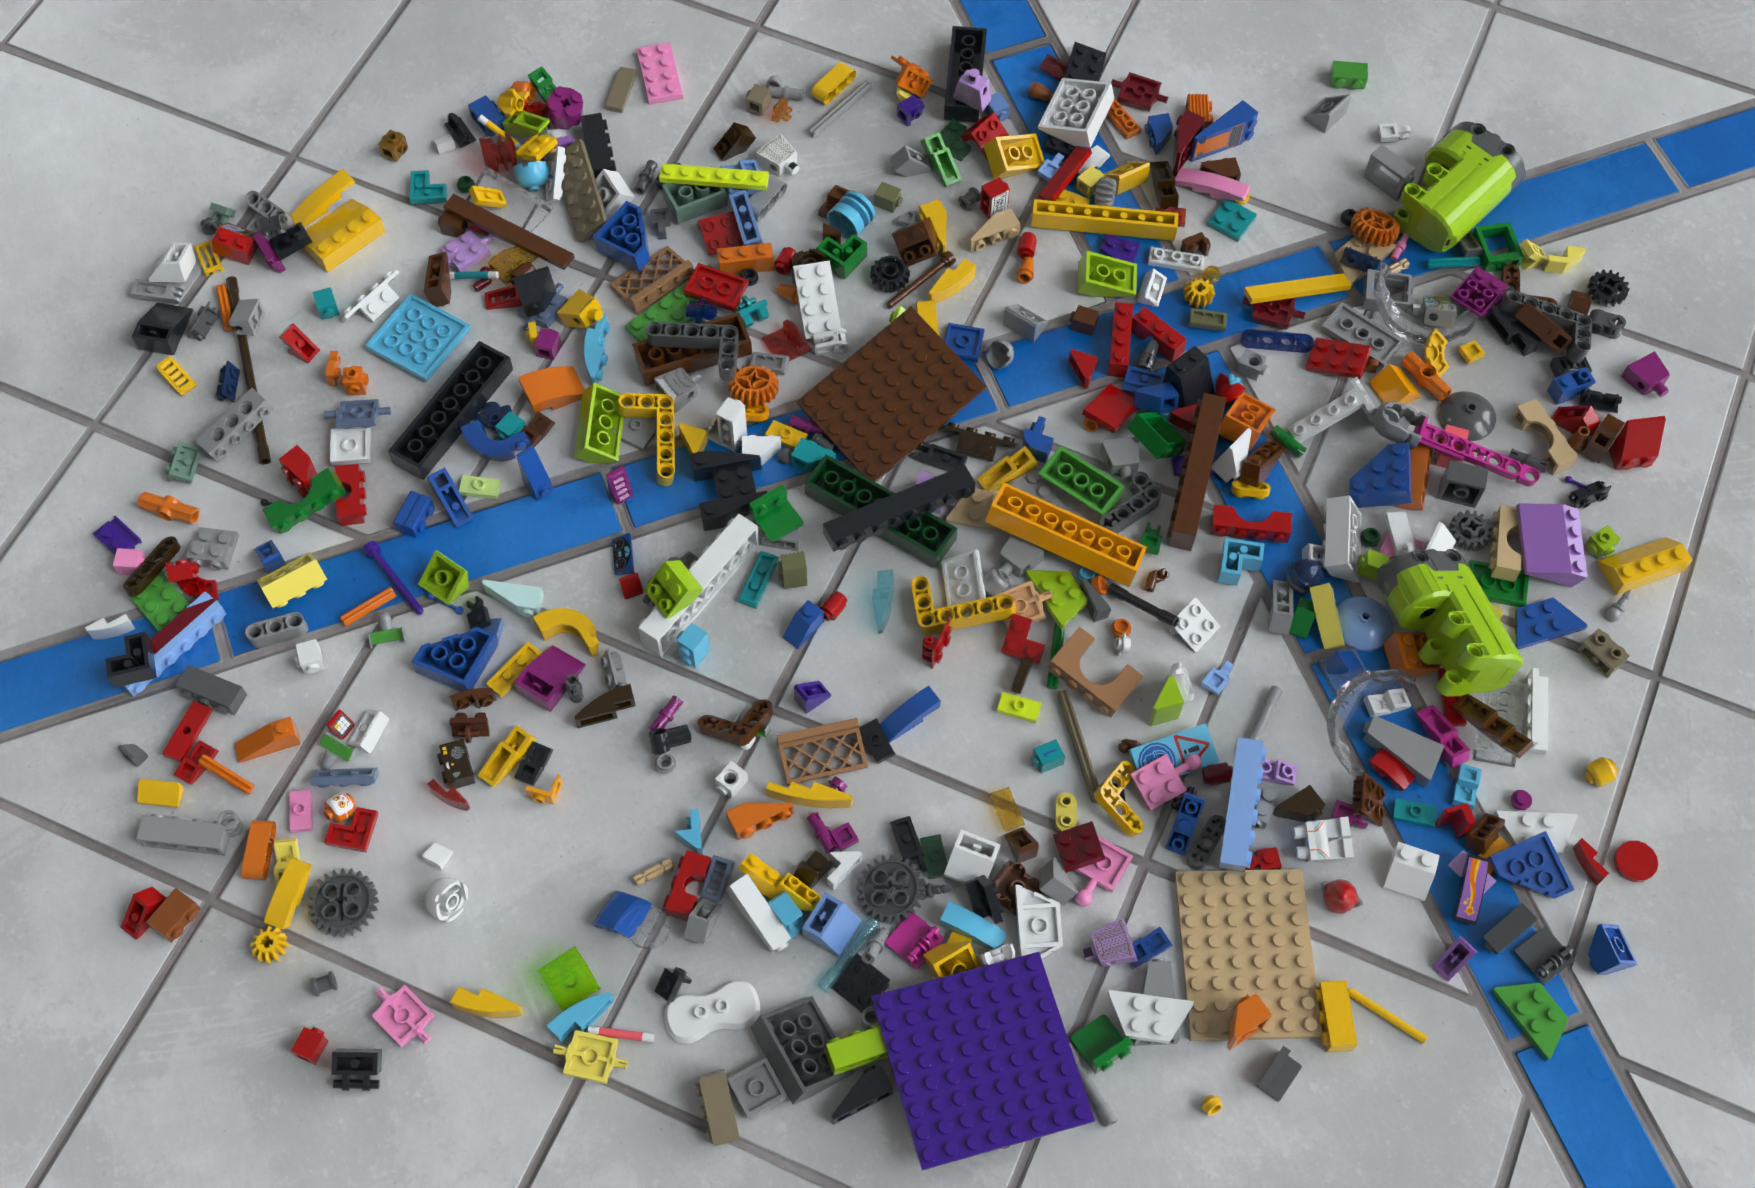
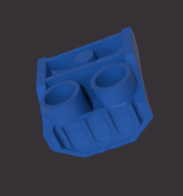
M615 891L591 924L596 928H604L608 932L618 933L629 939L636 933L637 927L643 923L652 903L640 897Z

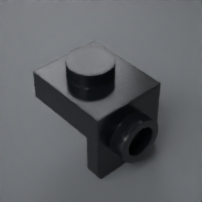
M665 968L654 992L666 1001L674 1002L682 983L691 984L692 979L681 968Z

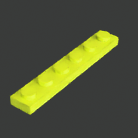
M663 163L659 175L661 183L767 191L769 172Z

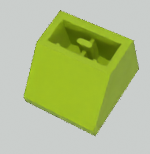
M681 560L665 561L644 588L646 594L666 619L691 605L703 590L702 586Z

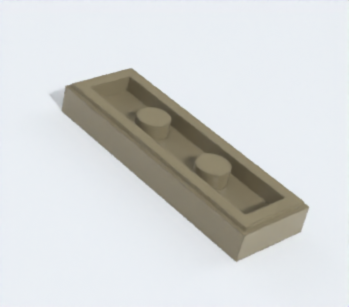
M619 68L605 105L606 110L623 113L637 75L636 69Z

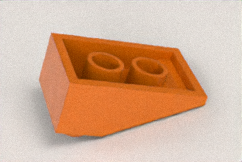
M1243 392L1226 413L1220 426L1219 435L1226 440L1235 442L1250 428L1252 430L1248 449L1250 451L1276 409Z

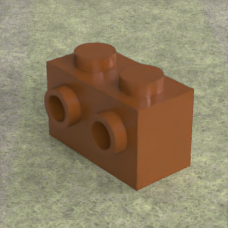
M175 888L146 923L172 943L174 939L182 935L186 925L197 917L201 908L195 901Z

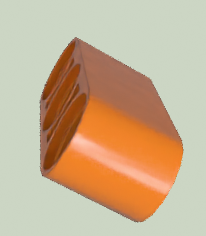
M253 820L251 822L241 870L243 879H267L276 836L275 821Z

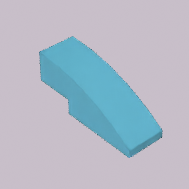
M948 901L940 919V926L972 939L973 943L990 950L1002 946L1007 935L1005 931L988 920Z
M610 992L599 994L569 1007L547 1025L549 1032L561 1043L577 1027L582 1032H585L614 1002L613 995Z

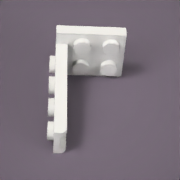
M1358 377L1350 380L1354 389L1287 427L1290 433L1295 436L1294 439L1302 443L1361 408L1370 422H1372L1377 409Z

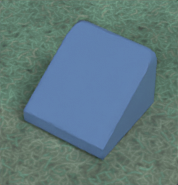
M490 619L491 625L483 630L495 634L499 642L504 627L503 619Z

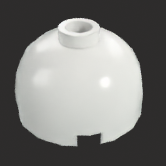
M440 878L428 888L425 896V905L432 916L441 921L450 922L462 913L464 908L461 906L464 900H468V889L464 883L454 878Z

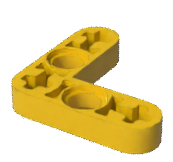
M1122 761L1111 770L1098 786L1094 796L1099 805L1128 836L1133 837L1143 831L1144 825L1138 815L1119 795L1132 779L1129 774L1135 771L1130 762ZM1112 779L1116 780L1118 788L1112 784ZM1116 806L1122 810V815L1118 814Z

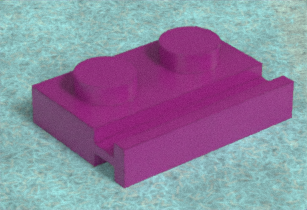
M259 231L255 233L253 237L259 245L260 252L267 259L266 262L271 269L275 268L279 273L285 271L286 268L277 256L271 243Z

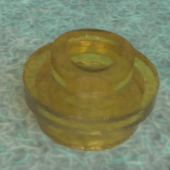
M1211 265L1204 269L1202 276L1205 281L1209 279V283H1216L1221 278V272L1218 267Z

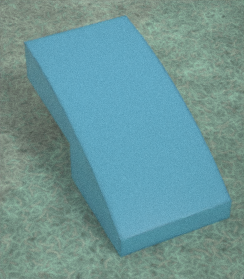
M1461 763L1451 805L1457 806L1468 803L1471 811L1473 810L1482 769Z

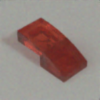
M434 779L427 783L430 792L444 803L464 811L470 809L467 800L454 787L446 792Z

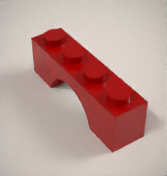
M1115 302L1107 376L1126 377L1134 304Z
M1213 506L1210 534L1219 537L1231 536L1238 539L1249 538L1257 541L1267 540L1276 543H1288L1292 533V513L1272 511L1271 515L1264 521L1249 522L1242 519L1236 513L1233 506Z

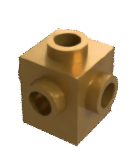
M389 130L378 144L381 155L395 162L408 149L405 135L393 130Z

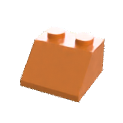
M1256 993L1251 997L1248 994L1238 1000V1004L1234 1007L1235 1011L1231 1016L1227 1043L1229 1051L1263 1029L1272 1017L1271 1012Z

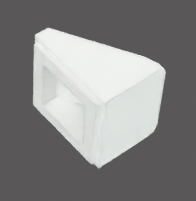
M450 134L433 140L439 154L456 149Z
M434 843L424 852L422 858L424 862L443 870L453 851Z

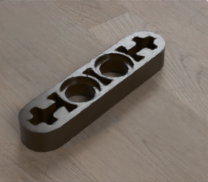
M170 536L163 539L124 582L123 588L128 596L135 597L140 595L166 567L165 563L170 562L180 551L181 546L176 537Z

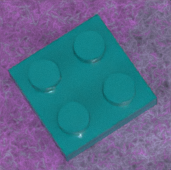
M1224 200L1209 219L1207 226L1239 242L1256 219L1257 214L1231 200Z

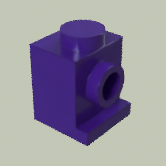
M912 95L897 104V116L907 126H910L912 120L918 119L922 115L925 105L921 99Z

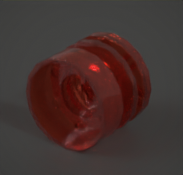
M509 132L505 133L506 141L503 142L500 134H497V143L493 142L491 136L479 138L487 175L499 173V164H503L506 171H509L507 163L511 162L512 167L517 165L516 148Z

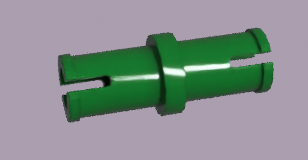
M1279 425L1273 428L1276 431L1271 430L1270 435L1281 442L1282 446L1296 454L1298 458L1303 455L1302 452H1306L1307 448L1295 440V436L1289 435L1280 428Z

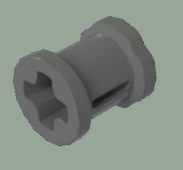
M971 187L968 193L958 198L960 206L967 211L971 209L975 202L980 201L981 194L975 187Z
M333 971L316 979L314 977L310 978L316 997L320 996L322 992L338 989Z

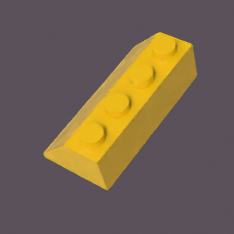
M1664 537L1598 560L1596 563L1614 593L1618 595L1630 589L1632 590L1683 572L1693 559L1682 543Z

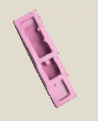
M1181 168L1175 178L1176 186L1192 187L1193 192L1210 193L1212 199L1244 201L1250 190L1249 185L1237 180L1194 169Z

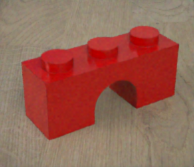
M1144 307L1132 317L1131 331L1143 341L1149 336L1156 340L1159 345L1158 352L1170 362H1173L1184 352L1187 339L1149 309Z
M359 464L335 466V473L339 477L345 491L351 493L345 499L336 500L337 518L340 525L347 526L365 523L364 516L367 515V506L364 504L367 494L365 487H363V482H366L365 472L361 471Z
M688 850L685 856L680 857L678 863L680 870L677 876H673L671 894L666 896L663 904L667 916L688 921L689 914L697 906L698 900L697 896L687 893L685 889L691 882L704 883L711 863V857Z

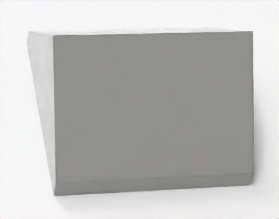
M1350 94L1325 97L1304 116V119L1326 133L1346 114L1351 99Z
M1019 304L1006 306L1004 310L1003 325L1033 343L1049 324V321Z

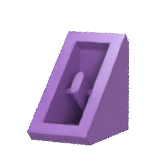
M1460 936L1432 967L1449 982L1477 951Z

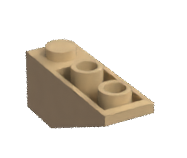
M1009 208L995 213L970 239L969 251L971 253L1019 235L1020 222L1012 209Z

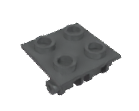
M1546 927L1542 928L1514 950L1543 985L1575 961L1572 957L1573 948L1569 945L1563 946Z

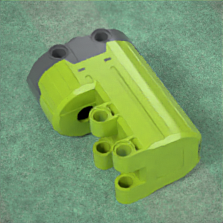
M1468 121L1461 122L1427 151L1424 159L1426 170L1422 179L1427 187H1420L1415 183L1406 184L1400 198L1404 207L1397 208L1393 218H1396L1400 224V233H1406L1408 237L1431 251L1438 253L1446 252L1455 246L1522 183L1526 177L1524 162L1512 144L1505 143L1499 135L1486 130L1483 124Z
M1415 549L1412 552L1396 556L1378 569L1377 585L1399 625L1408 630H1424L1429 639L1419 651V658L1427 664H1442L1446 673L1436 684L1438 692L1448 697L1463 696L1497 690L1509 684L1511 678L1524 665L1522 656L1464 557L1456 550L1437 551L1436 549H1429L1423 551Z

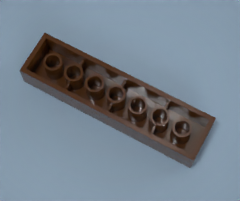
M1204 393L1202 400L1198 399L1166 539H1170L1168 544L1170 547L1187 551L1192 550L1227 399L1225 397Z

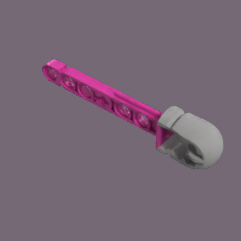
M1395 401L1385 402L1374 413L1373 426L1379 435L1396 443L1409 442L1411 449H1414L1418 443H1421L1473 465L1489 469L1490 472L1507 479L1516 480L1517 483L1528 487L1535 485L1540 478L1537 469L1531 466L1522 465L1514 459L1427 424L1429 414L1421 411L1417 413L1416 409ZM1409 424L1415 426L1413 432L1407 430ZM1435 436L1442 437L1444 443H1438L1435 440ZM1453 444H1459L1462 450L1457 451L1454 449ZM1489 459H1495L1498 462V465H1492L1489 462ZM1507 466H1513L1516 473L1509 472ZM1525 473L1532 474L1534 480H1528L1525 476Z

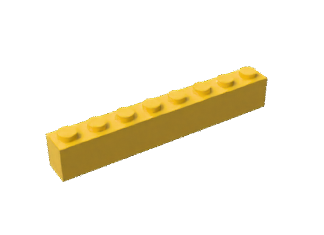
M1034 199L1031 227L1175 241L1178 228V213Z

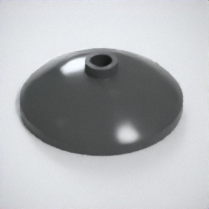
M1460 391L1450 394L1443 400L1439 408V420L1444 429L1446 425H1451L1469 430L1467 440L1477 441L1487 437L1492 432L1496 424V413L1490 402L1481 395Z

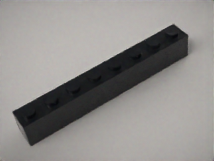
M963 465L823 523V534L833 552L844 550L849 545L863 542L870 536L880 535L889 528L899 527L906 521L916 520L925 513H932L942 506L953 504L956 500L970 497L975 493L976 483L967 467Z

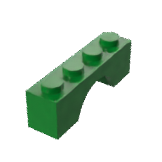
M326 468L312 477L310 492L302 501L295 504H287L278 499L264 508L263 512L271 528L282 534L288 532L299 522L305 521L316 511L322 510L330 502L339 499L346 491L337 474L330 468Z

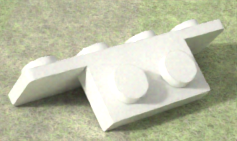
M396 270L394 273L388 272L382 278L384 282L380 285L378 283L373 285L369 289L371 293L368 296L363 294L356 301L357 305L354 308L350 306L342 313L344 317L341 321L344 323L358 310L371 322L376 320L400 298L387 285L399 274V271Z

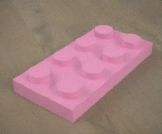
M670 42L636 48L649 105L683 99Z

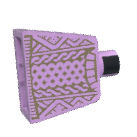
M977 69L966 70L957 83L953 98L982 112L991 101L989 80L979 75L980 72Z
M1122 918L1093 932L1091 936L1094 945L1083 948L1087 961L1098 957L1103 967L1138 961L1126 923Z

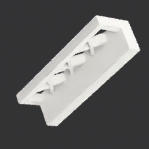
M1532 668L1526 677L1525 736L1531 739L1534 745L1528 752L1546 754L1548 751V677L1539 676V668Z

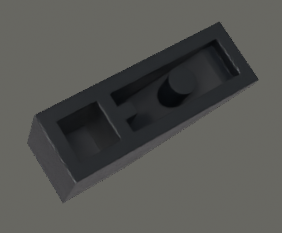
M873 1065L863 1071L864 1074L860 1076L832 1114L833 1124L893 1094L894 1088L882 1065L878 1067Z

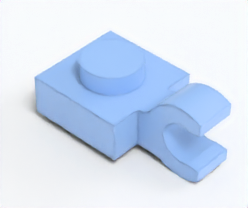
M1058 153L1052 161L1047 159L1038 170L1037 175L1049 182L1063 164L1064 156Z
M1226 661L1220 670L1214 667L1203 679L1201 685L1218 696L1229 683L1230 678L1227 676L1233 670L1234 665Z

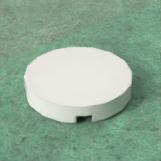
M1178 662L1172 664V674L1184 702H1188L1194 699V693L1190 694L1189 689H1192V684L1184 666L1181 667L1182 663Z

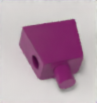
M1655 351L1628 365L1621 375L1626 382L1642 395L1655 391L1661 398L1669 392V389L1664 384L1670 377V373Z

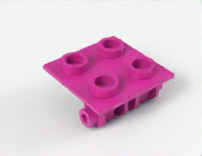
M910 913L908 915L909 920L905 919L884 943L918 970L925 962L923 954L940 945L945 938L939 934V928L936 926L931 927L919 916Z

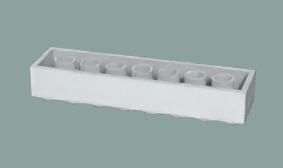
M740 514L728 522L726 529L717 534L711 546H707L703 550L702 556L695 560L689 568L690 573L702 586V592L691 605L668 619L665 618L655 605L652 613L647 618H643L638 627L642 646L660 658L677 640L678 634L682 630H686L690 623L694 621L759 546L758 526Z

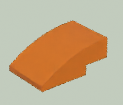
M573 366L551 367L518 377L520 386L535 414L550 407L554 411L581 400L582 393L585 390Z

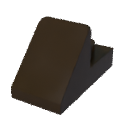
M816 850L806 862L803 860L800 862L793 876L812 889L832 867V862Z

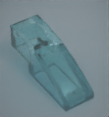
M893 569L877 571L878 589L872 590L878 634L883 633L892 611L894 597Z

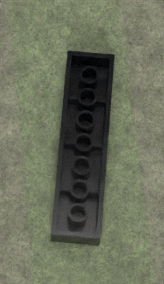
M478 341L388 450L392 463L424 480L461 435V427L469 424L513 371L510 357Z

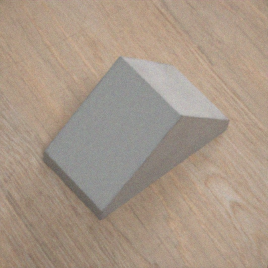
M1056 857L1039 870V890L1060 902V904L1065 905L1079 893Z

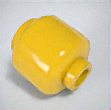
M1600 757L1586 765L1587 772L1584 775L1589 784L1594 783L1597 787H1603L1616 780L1618 769L1610 758Z

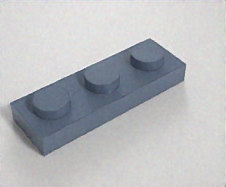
M378 768L315 770L310 778L311 786L321 788L329 787L330 785L347 787L352 784L369 786L375 783L378 777Z

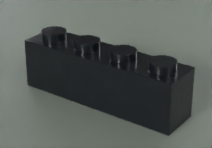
M601 113L581 116L586 149L595 179L603 169L616 171L615 161L610 158L613 157L612 146L608 147V144L611 143L609 133H605V130H608L606 119H602Z

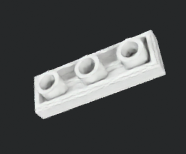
M1151 247L1148 265L1202 274L1205 255Z

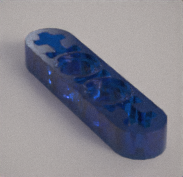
M1247 329L1242 332L1240 343L1245 348L1308 353L1313 347L1314 340L1308 334ZM1263 338H1270L1272 343L1264 342ZM1288 339L1291 344L1285 345L1281 340Z

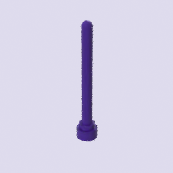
M370 541L365 544L362 549L365 555L378 563L415 613L422 615L424 612L423 608L381 556L380 546L376 541Z

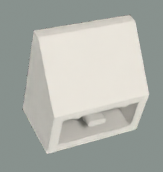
M172 243L159 259L149 277V282H186L196 263L191 243Z
M961 829L943 876L963 884L981 875H985L988 879L1001 845Z

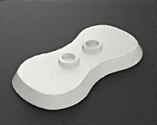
M743 980L729 981L717 990L707 994L678 995L675 997L674 1002H668L665 1006L664 1023L666 1030L672 1040L677 1043L691 1044L715 1030L746 1029L759 1018V997L755 988Z

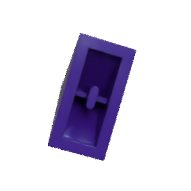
M820 681L796 684L794 686V699L806 714L831 697L830 692Z

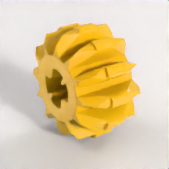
M1202 277L1199 280L1193 278L1192 281H1188L1183 290L1185 301L1189 302V306L1195 305L1196 309L1199 306L1205 308L1206 304L1210 305L1215 295L1213 284H1209V279L1203 281Z
M268 926L266 932L263 929H259L260 935H253L255 941L250 943V947L253 949L251 951L252 955L257 957V960L261 963L265 960L267 964H271L273 958L279 962L280 958L278 956L280 954L286 955L284 948L289 947V943L286 941V934L282 933L280 928L273 930L271 926Z

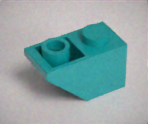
M801 438L791 454V465L807 473L813 472L825 455L836 460V453L829 448L817 445L812 440Z

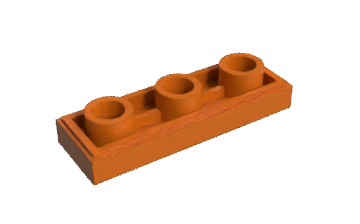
M1114 98L1106 117L1124 138L1128 140L1141 133V127Z

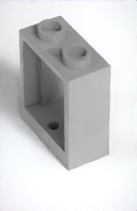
M1381 145L1371 153L1363 177L1397 201L1401 197L1405 185L1412 183L1414 180L1413 175L1416 168L1384 145ZM1381 166L1400 178L1399 183L1380 170Z
M1368 269L1363 284L1362 309L1406 315L1408 309H1411L1413 304V298L1411 297L1414 290V283H1411L1412 275ZM1374 285L1403 289L1402 301L1373 297Z

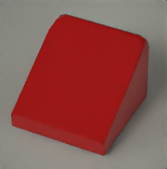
M638 573L619 578L620 588L625 599L643 594Z

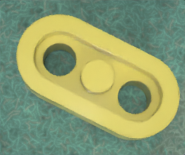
M1067 792L1059 794L1055 802V827L1058 832H1062L1077 825V801L1072 794ZM1063 800H1068L1070 804H1064ZM1067 819L1070 821V823L1065 824L1063 823V820Z

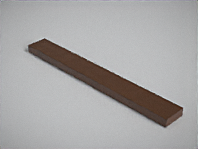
M455 194L443 205L445 211L562 270H565L575 258L574 253Z

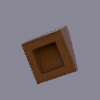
M823 223V240L828 236L841 245V231Z

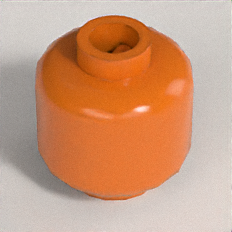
M516 81L510 87L515 89L516 92L529 91L530 95L524 100L527 104H531L536 98V89L528 81Z

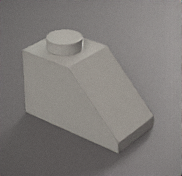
M906 145L890 157L893 170L897 174L906 177L933 171L927 155Z
M702 898L689 914L683 937L693 943L704 944L711 935L722 909V904Z

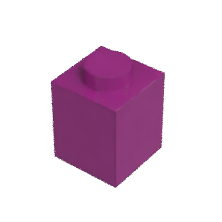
M540 329L534 344L536 357L550 360L555 359L561 344L559 332L553 329Z

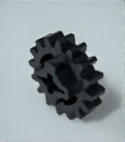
M1603 269L1601 273L1597 271L1590 278L1587 288H1589L1588 294H1593L1591 299H1598V304L1604 302V305L1607 307L1608 303H1610L1614 307L1616 303L1620 305L1623 300L1625 301L1630 290L1627 287L1629 282H1624L1625 277H1619V272L1613 274L1612 270L1606 273Z

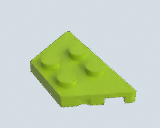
M1027 570L1025 573V577L1028 581L1033 582L1035 590L1039 594L1051 590L1053 598L1042 602L1061 630L1065 629L1066 624L1071 619H1074L1078 612L1088 603V598L1069 571Z

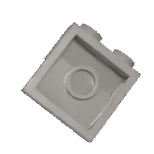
M199 527L195 541L191 540L186 559L188 562L197 561L199 568L203 566L214 570H229L239 534L235 531Z
M1261 783V785L1257 784V788L1261 789L1259 804L1254 806V809L1258 810L1256 826L1253 827L1265 830L1282 792Z

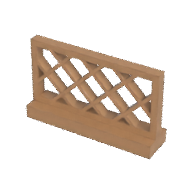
M666 246L652 255L650 261L640 272L631 269L609 284L618 295L632 306V310L639 314L686 282L691 277L694 269L689 260L685 261L669 246ZM667 253L671 255L670 259H661ZM656 264V268H647V266ZM660 264H669V267L660 268ZM673 264H680L676 268H672ZM635 274H642L641 278H632ZM654 274V278H645V275ZM658 274H665L661 278H657ZM627 283V287H618V285ZM631 283H640L639 287H630ZM644 283H652L647 287H643ZM629 293H636L632 297H629Z
M857 718L777 735V744L787 786L791 784V781L798 784L868 768ZM856 734L857 742L854 747L843 742L847 735ZM828 739H833L839 743L833 752L823 746ZM813 743L819 747L814 756L803 751L807 744ZM841 744L851 750L846 760L836 754ZM794 748L798 751L793 761L785 756L784 749ZM821 749L831 754L826 764L816 759ZM853 752L861 756L863 764L853 765L848 761ZM801 753L811 759L806 768L795 763ZM833 757L844 762L840 769L834 770L828 766ZM813 761L823 766V769L818 774L808 771ZM793 765L803 771L799 778L790 779L789 771Z

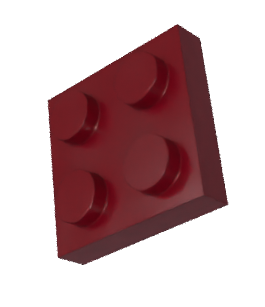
M1093 821L1053 834L1066 873L1106 859Z

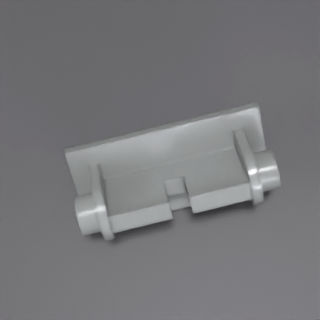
M606 649L600 659V665L604 669L605 685L611 691L617 687L627 685L624 671L617 672V670L623 669L620 654L617 651L610 653L609 649Z

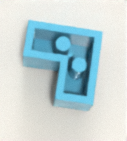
M1225 537L1221 549L1217 583L1237 586L1242 569L1259 572L1263 562L1265 544Z

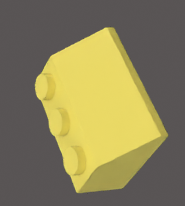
M309 552L256 581L272 608H280L285 606L288 600L294 597H302L312 587L313 589L319 588L327 578L316 558Z

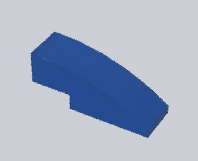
M929 685L908 699L880 724L889 742L894 741L923 722L924 717L940 708L941 700Z

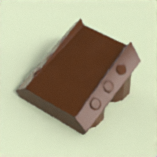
M1011 860L1003 865L991 881L995 883L998 894L995 895L997 901L999 900L1001 905L1016 917L1015 885H1020L1039 894L1042 892L1039 890V880L1027 874L1025 867L1021 863H1013Z

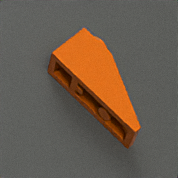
M290 716L271 722L234 744L238 761L242 763L300 745L301 742L297 726Z

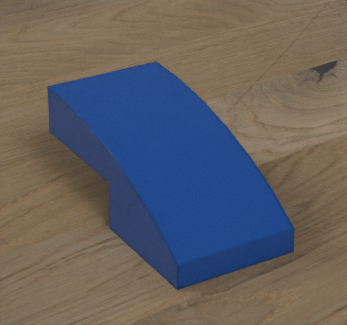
M1161 927L1132 943L1138 960L1132 964L1137 968L1173 946Z

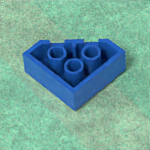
M625 201L593 235V239L598 252L640 272L650 261L645 222L641 208Z
M1409 442L1388 444L1349 479V495L1357 508L1412 504V468Z
M475 627L469 629V632L460 635L454 634L442 638V641L433 644L421 645L411 663L416 673L456 690L465 691L474 688L499 644L495 634Z

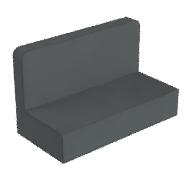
M1285 1046L1281 1048L1256 1086L1278 1102L1302 1068L1301 1064L1288 1056L1291 1050Z

